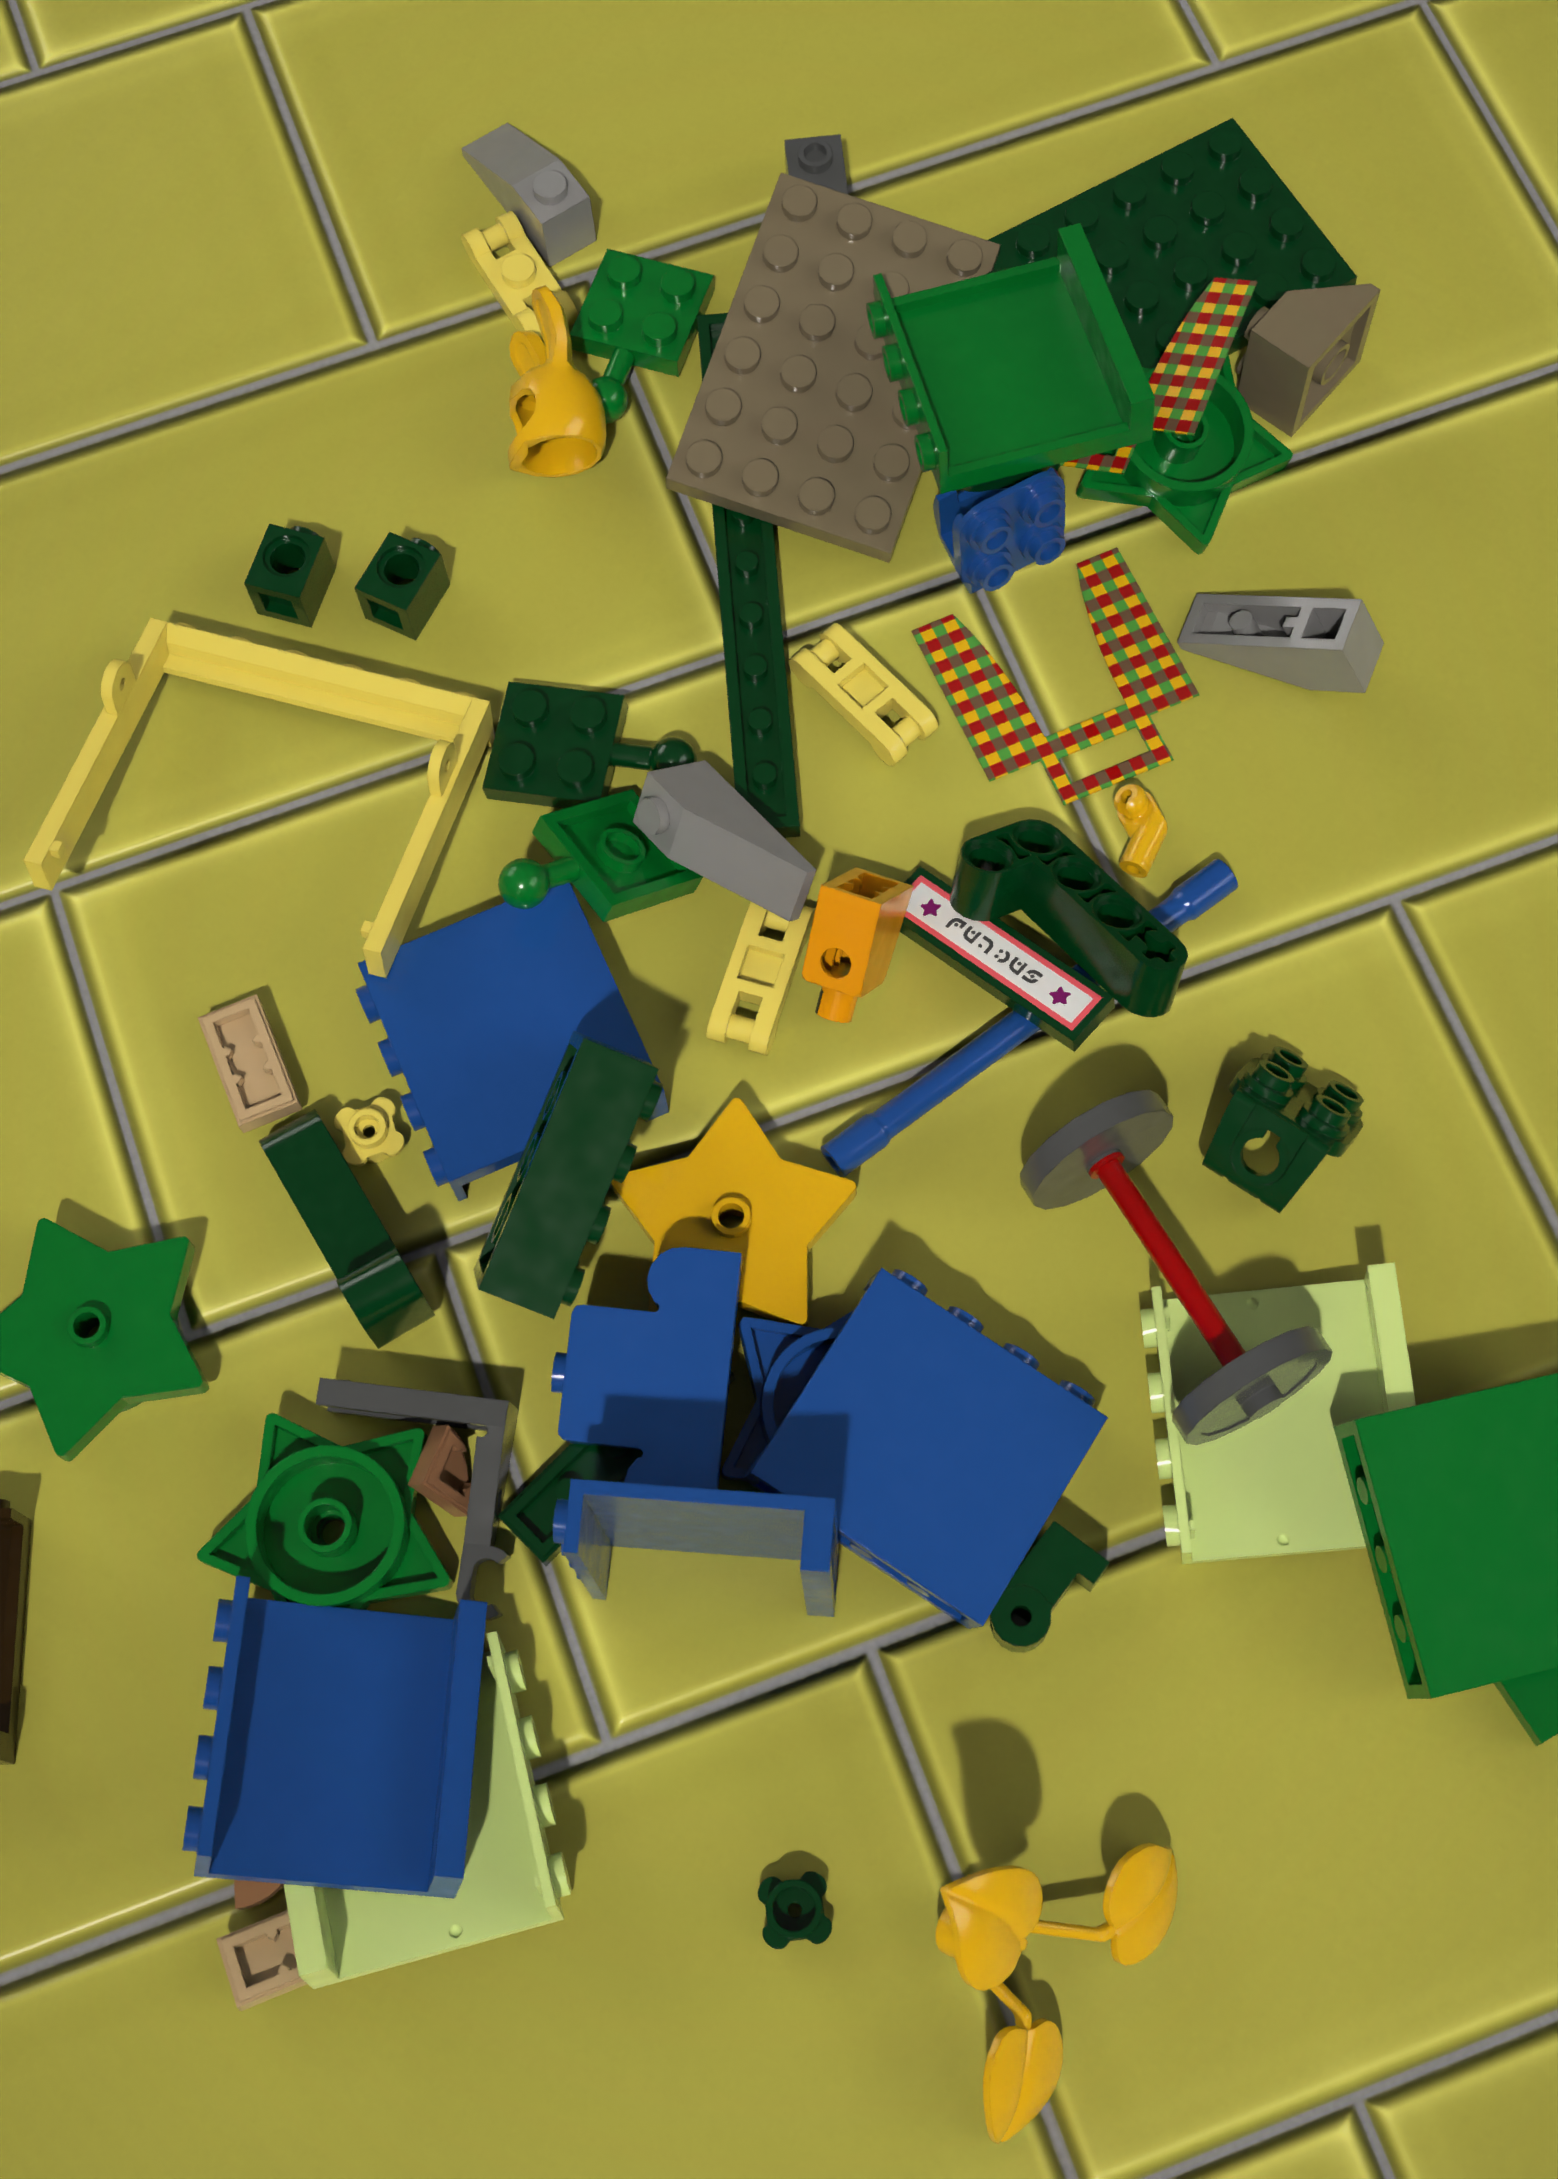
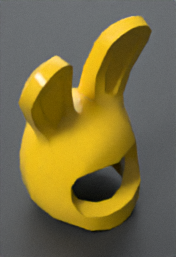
M544 285L532 290L533 310L544 343L535 332L528 330L515 332L511 337L509 345L510 358L520 378L511 386L510 417L515 425L517 435L509 446L508 460L509 467L513 471L537 477L556 478L576 475L593 467L601 459L606 446V418L599 392L584 373L575 368L573 363L572 341L564 308L554 293Z

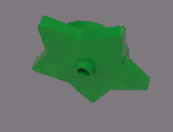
M1227 354L1194 435L1153 430L1152 440L1136 444L1124 474L1087 469L1077 488L1076 495L1082 499L1146 506L1196 554H1202L1211 542L1230 493L1283 470L1292 459L1293 453L1252 418L1244 397L1235 387L1230 359ZM1142 367L1148 382L1156 367L1152 369ZM1117 449L1099 454L1114 456Z
M42 1218L38 1221L23 1293L0 1313V1375L30 1388L54 1451L64 1461H72L121 1412L136 1407L142 1402L197 1395L208 1391V1382L179 1327L178 1314L195 1253V1246L187 1237H176L108 1252L48 1219ZM99 1325L96 1334L86 1338L90 1330Z
M268 1414L264 1425L257 1487L250 1501L199 1550L197 1559L232 1576L251 1577L250 1583L271 1591L275 1601L301 1603L311 1606L366 1610L372 1603L451 1589L453 1586L452 1578L414 1515L418 1492L408 1485L428 1439L427 1434L421 1428H414L340 1446L277 1414ZM335 1520L344 1522L345 1528L341 1537L328 1545L323 1539L325 1526Z

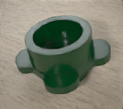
M808 1871L800 1879L783 1882L777 1877L772 1876L766 1878L760 1884L758 1898L765 1905L767 1924L762 1931V1935L770 1947L784 1949L790 1941L808 1939L813 1944H821L829 1938L832 1931V1923L824 1915L822 1900L827 1891V1884L820 1874ZM792 1903H797L802 1908V1912L798 1917H791L788 1913V1907Z

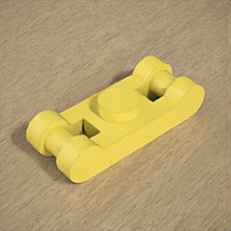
M512 210L496 217V224L483 231L476 227L461 235L462 243L470 260L517 331H533L543 340L535 313L533 312L532 290L544 285L554 293L564 308L568 327L575 323L578 312L571 297L565 290L561 289L525 235L520 221ZM507 245L510 253L495 259L491 252Z
M833 623L819 636L821 642L810 651L803 648L789 659V666L799 681L805 686L813 688L871 744L878 757L889 766H894L907 755L906 747L917 738L925 740L939 727L935 716L928 707L840 624ZM835 660L845 663L835 673L828 668ZM893 709L902 720L890 728L881 718Z
M750 901L709 1019L706 1033L707 1039L725 1044L730 1038L749 1044V1051L766 1056L769 1054L804 945L807 943L811 933L815 908L803 906L799 919L787 921ZM767 928L785 932L783 941L764 937L763 933ZM740 1000L760 1005L756 1019L736 1014Z

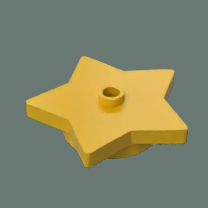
M740 1098L731 1100L688 1157L629 1171L622 1183L615 1180L611 1182L615 1194L653 1243V1262L661 1253L671 1248L680 1247L742 1253L743 1263L738 1307L776 1322L806 1327L808 1326V1252L857 1195L856 1183L850 1179L781 1159ZM731 1216L744 1218L743 1222L735 1228H727L720 1223L725 1218ZM650 1294L648 1311L656 1312L659 1308H657Z

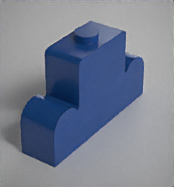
M689 1247L671 1248L661 1253L651 1264L647 1276L648 1291L657 1308H659L656 1312L592 1305H578L572 1310L567 1353H555L551 1380V1392L562 1393L558 1434L563 1440L574 1444L642 1450V1457L637 1458L628 1468L624 1483L719 1489L743 1263L742 1253Z

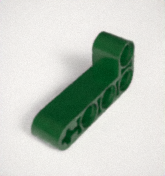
M1027 819L973 837L964 842L950 893V904L957 913L971 920L989 921L1021 909L1128 1011L1143 1017L1162 1016L1170 1011L1188 958L1187 948L1058 828L1041 820Z
M313 1109L259 1140L266 1156L336 1276V1282L345 1299L378 1349L434 1317L433 1310L317 1111Z

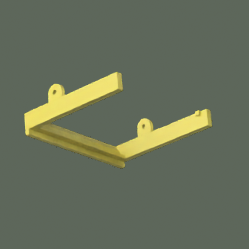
M150 618L129 660L113 659L108 663L101 682V698L104 707L24 858V863L34 886L50 891L53 890L164 673L437 740L429 759L427 771L430 796L375 921L365 920L360 930L361 936L366 938L362 949L368 974L387 978L486 746L491 747L494 742L495 734L490 701L480 699L467 692H451L423 685L410 678H394L366 671L354 664L341 665L309 657L297 650L284 651L256 644L240 636L228 637L199 630L187 623H171Z

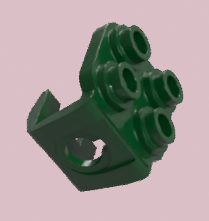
M1276 1046L1271 1054L1265 1053L1262 1054L1261 1058L1251 1059L1235 1075L1229 1085V1090L1233 1097L1222 1116L1202 1165L1220 1177H1226L1229 1182L1251 1196L1260 1199L1261 1203L1280 1214L1326 1155L1341 1157L1354 1142L1363 1128L1360 1106L1364 1100L1354 1089L1338 1081L1331 1080L1326 1088L1313 1086L1307 1082L1304 1074L1308 1064L1294 1052ZM1267 1131L1273 1132L1280 1137L1276 1145L1279 1152L1278 1166L1272 1172L1257 1173L1249 1168L1243 1159L1244 1146L1249 1140L1263 1138Z

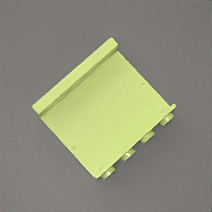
M1395 1262L1367 1265L1365 1279L1208 1295L1246 1352L1287 1331L1305 1326L1317 1328L1333 1352L1329 1363L1315 1378L1293 1396L1282 1402L1273 1411L1221 1438L1200 1445L1186 1444L1172 1422L1173 1411L1191 1391L1223 1366L1179 1299H1163L1161 1286L1151 1287L1153 1308L1140 1309L1144 1348L1157 1347L1160 1372L1147 1373L1151 1412H1165L1168 1438L1155 1439L1159 1480L1173 1479L1175 1505L1162 1506L1167 1547L1180 1546L1182 1564L1366 1548L1334 1426L1359 1418L1416 1406Z
M497 1631L487 1633L490 1651L483 1653L464 1879L455 1899L283 1884L298 1974L313 1989L564 1920L560 1897L570 1895L572 1892L569 1875L562 1852L550 1855L545 1828L556 1825L554 1807L547 1783L535 1785L530 1760L542 1756L540 1743L532 1715L520 1717L515 1694L527 1690L525 1675L518 1650L506 1652Z

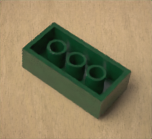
M573 1031L474 1267L478 1290L552 1319L555 1318L560 1304L569 1307L573 1304L585 1274V1269L579 1267L582 1251L586 1242L594 1245L598 1243L609 1219L611 1208L605 1206L604 1199L612 1180L620 1183L624 1181L635 1157L637 1146L630 1143V1137L638 1118L645 1121L650 1119L661 1095L663 1084L656 1082L655 1079L659 1070L657 1067L644 1059Z

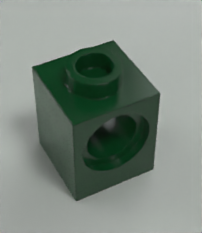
M269 524L244 584L257 614L312 628L336 568L324 537L301 526H294L289 529ZM300 568L298 571L294 573L285 574L287 571L291 569Z
M389 532L354 589L366 619L413 640H417L449 588L450 582L442 555L433 545L419 538L408 540ZM414 579L408 584L397 585L402 580Z

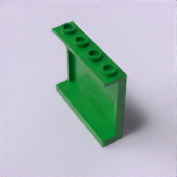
M1081 223L1058 228L1056 257L891 298L882 273L873 275L875 301L866 303L869 327L874 339L882 337L886 345L882 346V357L890 383L900 382L902 390H898V401L906 427L916 426L918 435L914 436V443L922 472L932 470L940 494L1153 439L1155 396Z
M1558 1373L1359 1418L1334 1426L1407 1699H1432L1557 1668Z

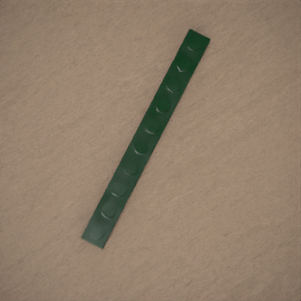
M728 313L697 315L702 381ZM712 504L735 790L784 838L800 837L773 524Z

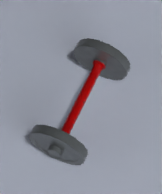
M1151 1090L1133 1091L1095 1106L1074 1118L1050 1136L1027 1160L1020 1172V1182L1033 1205L1045 1210L1070 1205L1106 1188L1223 1366L1191 1391L1173 1411L1172 1422L1186 1444L1200 1445L1221 1438L1273 1411L1282 1402L1293 1396L1315 1378L1329 1363L1333 1351L1319 1330L1311 1326L1287 1331L1247 1352L1244 1350L1128 1175L1131 1170L1141 1164L1162 1144L1173 1127V1115L1159 1094Z

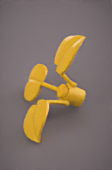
M1153 1843L1141 1844L1128 1851L1117 1862L1110 1874L1103 1897V1912L1106 1922L1095 1927L1039 1920L1043 1904L1041 1884L1033 1872L1020 1866L1008 1865L983 1869L940 1888L946 1907L936 1927L935 1937L938 1949L942 1953L955 1958L960 1976L967 1985L976 1990L986 1991L990 1989L1011 2010L1015 2018V2026H1007L995 2036L984 2068L983 2102L987 2132L991 2141L997 2144L1007 2141L1036 2117L1055 2090L1063 2064V2042L1057 2025L1046 2018H1039L1032 2022L1030 2010L1003 1983L1015 1969L1021 1952L1026 1949V1937L1030 1933L1096 1942H1106L1111 1939V1953L1114 1961L1127 1966L1144 1960L1163 1940L1174 1914L1178 1879L1172 1848L1167 1846L1161 1847Z

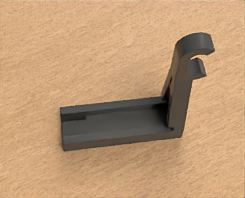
M320 1378L316 1405L328 1407L327 1411L487 1431L485 1436H477L464 1544L456 1590L458 1604L460 1599L475 1601L474 1591L479 1566L487 1560H494L502 1565L512 1558L504 1550L495 1547L499 1525L498 1515L501 1513L515 1436L518 1408L507 1400L352 1382L350 1380ZM490 1604L487 1606L486 1620H494L503 1616L496 1605Z

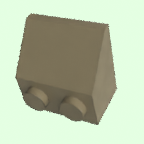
M1370 283L1286 291L1271 309L1265 306L1262 307L1254 315L1246 328L1244 337L1249 340L1247 350L1237 367V373L1241 375L1238 390L1244 397L1249 409L1292 437L1360 362L1380 289Z

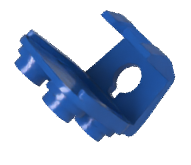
M1049 468L1047 471L1035 474L1007 488L982 492L962 490L958 493L955 490L935 496L933 510L940 540L956 572L970 594L982 588L986 591L1000 589L1008 583L1014 572L1033 562L1038 565L1049 564L1057 559L1065 548L1066 543L1063 539L1066 507L1065 484L1054 468Z

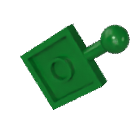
M607 249L570 332L572 350L610 359L603 376L591 381L600 394L604 406L606 424L620 419L627 409L628 396L624 384L632 365L679 377L698 331L697 315H705L715 291L714 275Z
M633 789L541 815L532 833L554 861L541 865L532 859H515L502 869L498 879V888L502 898L510 906L517 909H530L536 907L545 899L549 889L572 882L600 919L606 922L694 893L703 876L667 858L632 822L640 798Z

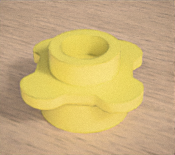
M379 1097L374 1099L370 1106L356 1110L345 1107L336 1114L334 1125L338 1131L343 1133L346 1144L342 1155L351 1166L361 1167L366 1162H381L388 1157L398 1155L403 1150L405 1139L395 1126L393 1118L397 1110L390 1099ZM368 1127L375 1128V1134L371 1137L364 1135V1131Z

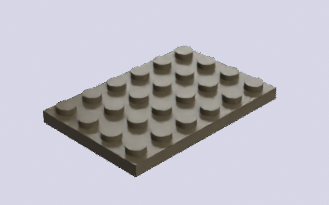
M780 173L667 474L666 489L890 563L922 470L917 459L914 436L918 435L916 426L906 427L901 415L898 401V390H902L900 382L890 383L885 371L882 346L886 344L883 337L874 339L869 327L866 303L875 301L873 275L882 273L890 297L894 298L985 275L993 271L998 258L1000 244Z

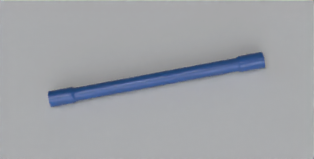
M1214 859L1174 888L1169 897L1149 912L1172 933L1187 921L1197 919L1238 888L1237 879L1232 870L1222 860ZM1078 963L1072 967V969L1100 986ZM1014 1010L879 1109L862 1116L822 1145L820 1148L825 1159L834 1171L844 1178L885 1148L894 1136L1039 1031L1040 1028Z

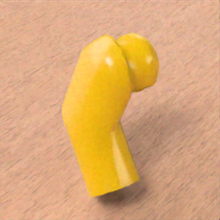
M1128 784L1117 791L1113 800L1118 818L1130 838L1119 866L1124 872L1133 877L1145 878L1166 837L1168 826L1152 795L1144 791L1139 785Z

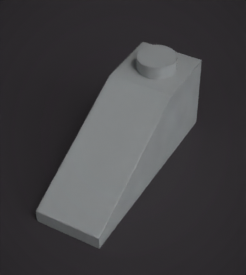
M506 123L461 148L463 157L505 211L512 210L515 213L525 235L549 267L597 241L590 196L558 157L511 124Z
M1197 594L1177 642L1182 650L1308 690L1354 693L1366 692L1384 645L1362 599Z
M706 760L649 771L647 773L632 822L667 858L787 921L799 919L816 869Z

